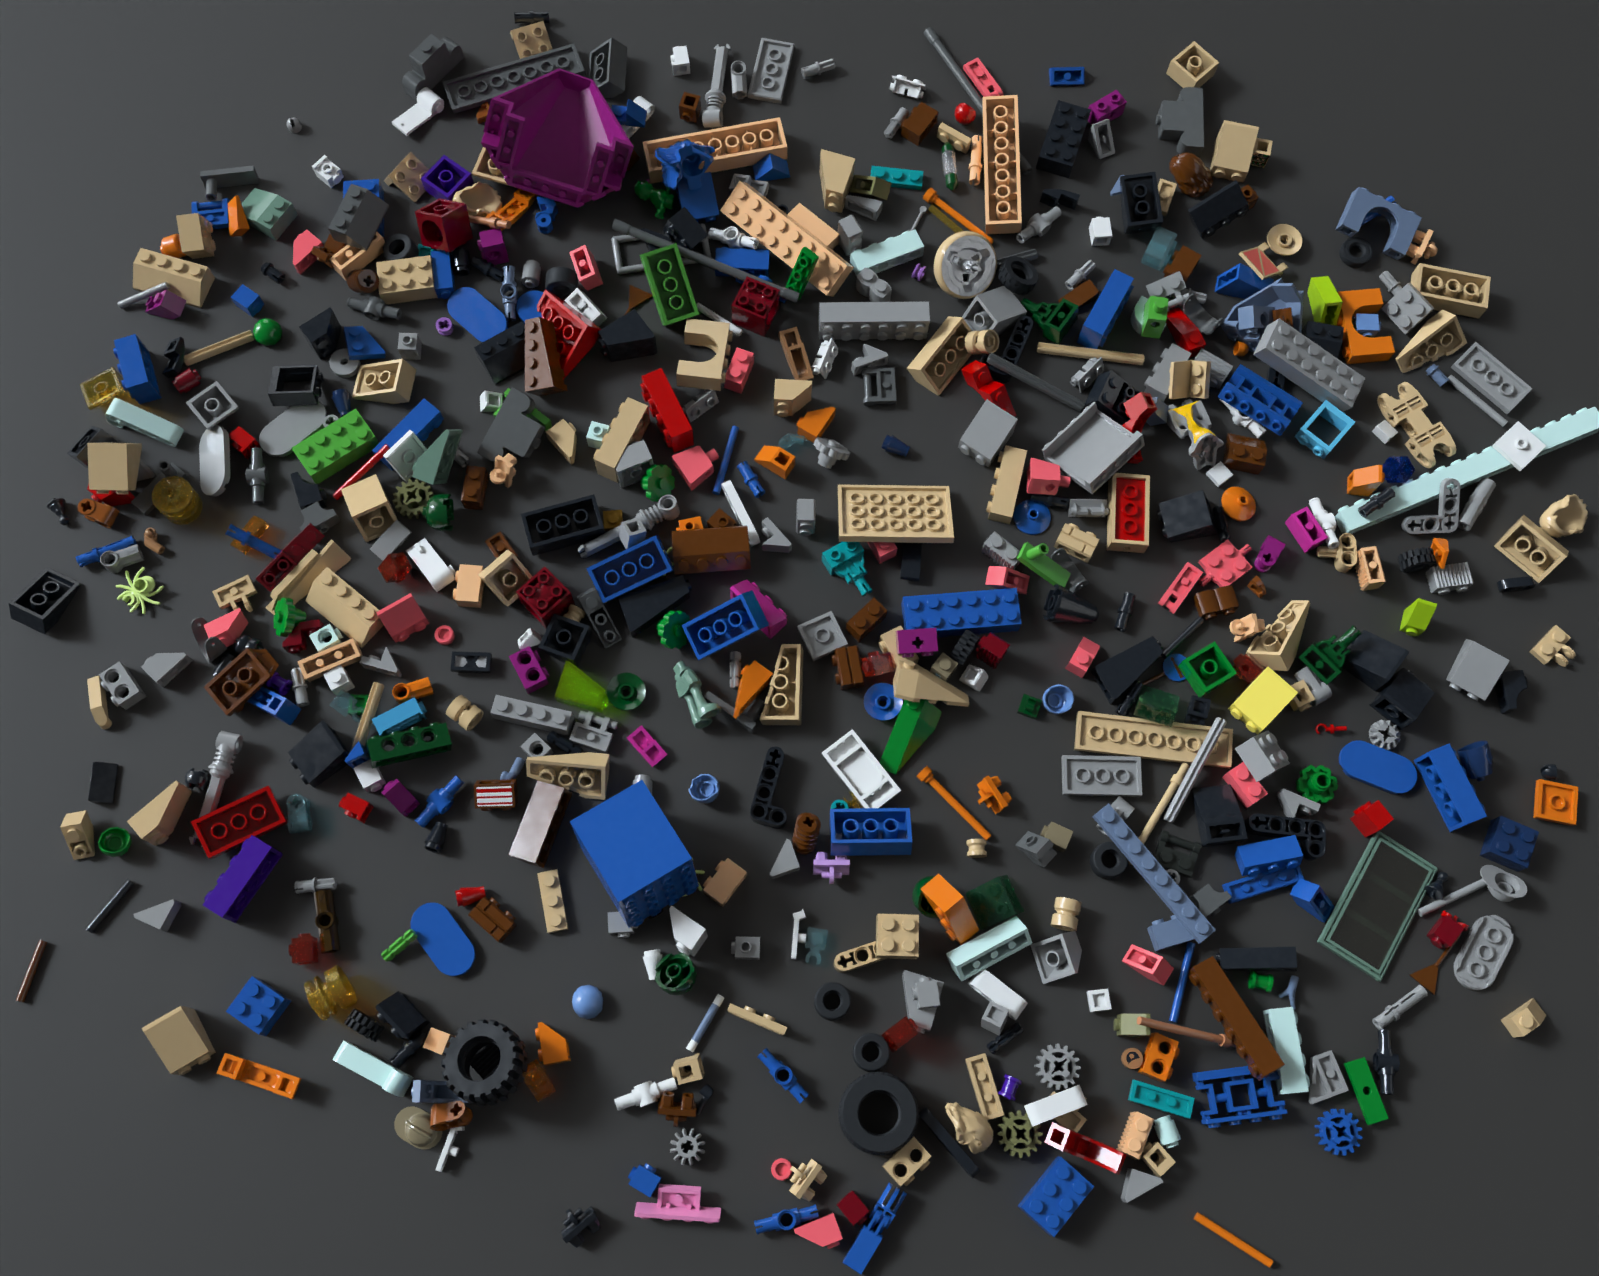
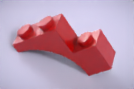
M975 360L961 369L967 385L975 389L985 401L989 400L1012 416H1016L1005 385L992 379L987 364Z
M1140 392L1123 403L1126 408V415L1130 420L1121 426L1133 434L1136 431L1142 432L1147 419L1157 410L1150 393ZM1139 450L1127 462L1138 464L1143 461L1141 451Z
M1053 1122L1045 1140V1143L1061 1151L1080 1157L1115 1174H1120L1127 1155L1091 1137L1079 1134Z

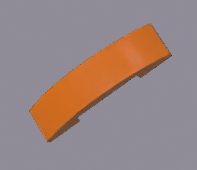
M517 189L511 201L497 213L494 211L489 213L486 218L497 217L504 221H510L512 225L525 214L538 195Z
M228 1053L224 1054L217 1074L266 1089L290 1099H294L302 1079Z

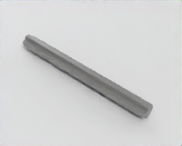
M1220 717L1215 719L1163 817L1166 821L1170 823L1175 821L1227 723L1224 719Z

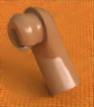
M151 527L147 528L144 533L145 546L161 555L165 547L157 542L156 530Z

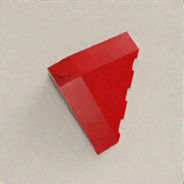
M545 289L537 304V312H541L542 318L554 323L558 342L556 345L557 352L561 356V360H559L560 367L564 370L566 377L594 346L599 337L598 331L601 329L591 320Z

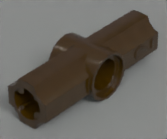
M320 890L314 893L316 908L315 923L319 931L321 953H334L340 950L337 927L339 920L335 912L333 890ZM330 916V924L328 926H324V919Z

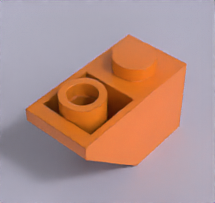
M764 445L754 461L786 479L795 466L796 456L781 447Z
M1383 465L1353 470L1347 477V494L1369 497L1384 482L1385 473L1383 472Z
M539 1022L538 1028H535L537 1041L541 1043V1049H538L540 1062L543 1061V1064L548 1066L571 1061L568 1040L545 1023Z

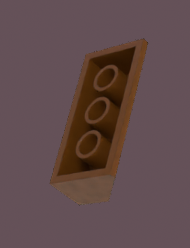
M747 525L672 531L675 575L751 569Z

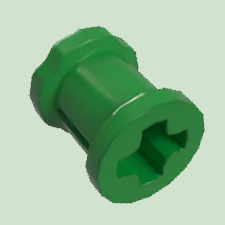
M1251 971L1248 978V988L1263 989L1270 993L1274 982L1273 975L1268 974L1266 976Z

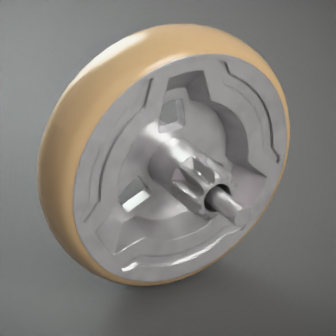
M961 231L949 236L938 248L934 259V275L938 285L945 293L958 299H970L983 293L992 283L997 269V257L992 244L983 235L973 231ZM977 254L978 259L973 261L971 257ZM963 274H968L967 281H963Z

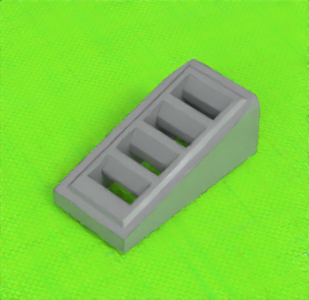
M851 195L845 197L846 209L874 221L878 219L882 211V201Z

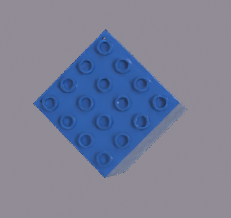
M643 780L570 821L584 855L628 928L639 926L645 918L650 915H657L661 912L662 908L667 905H674L679 901L680 897L685 894H692L699 887L692 857Z

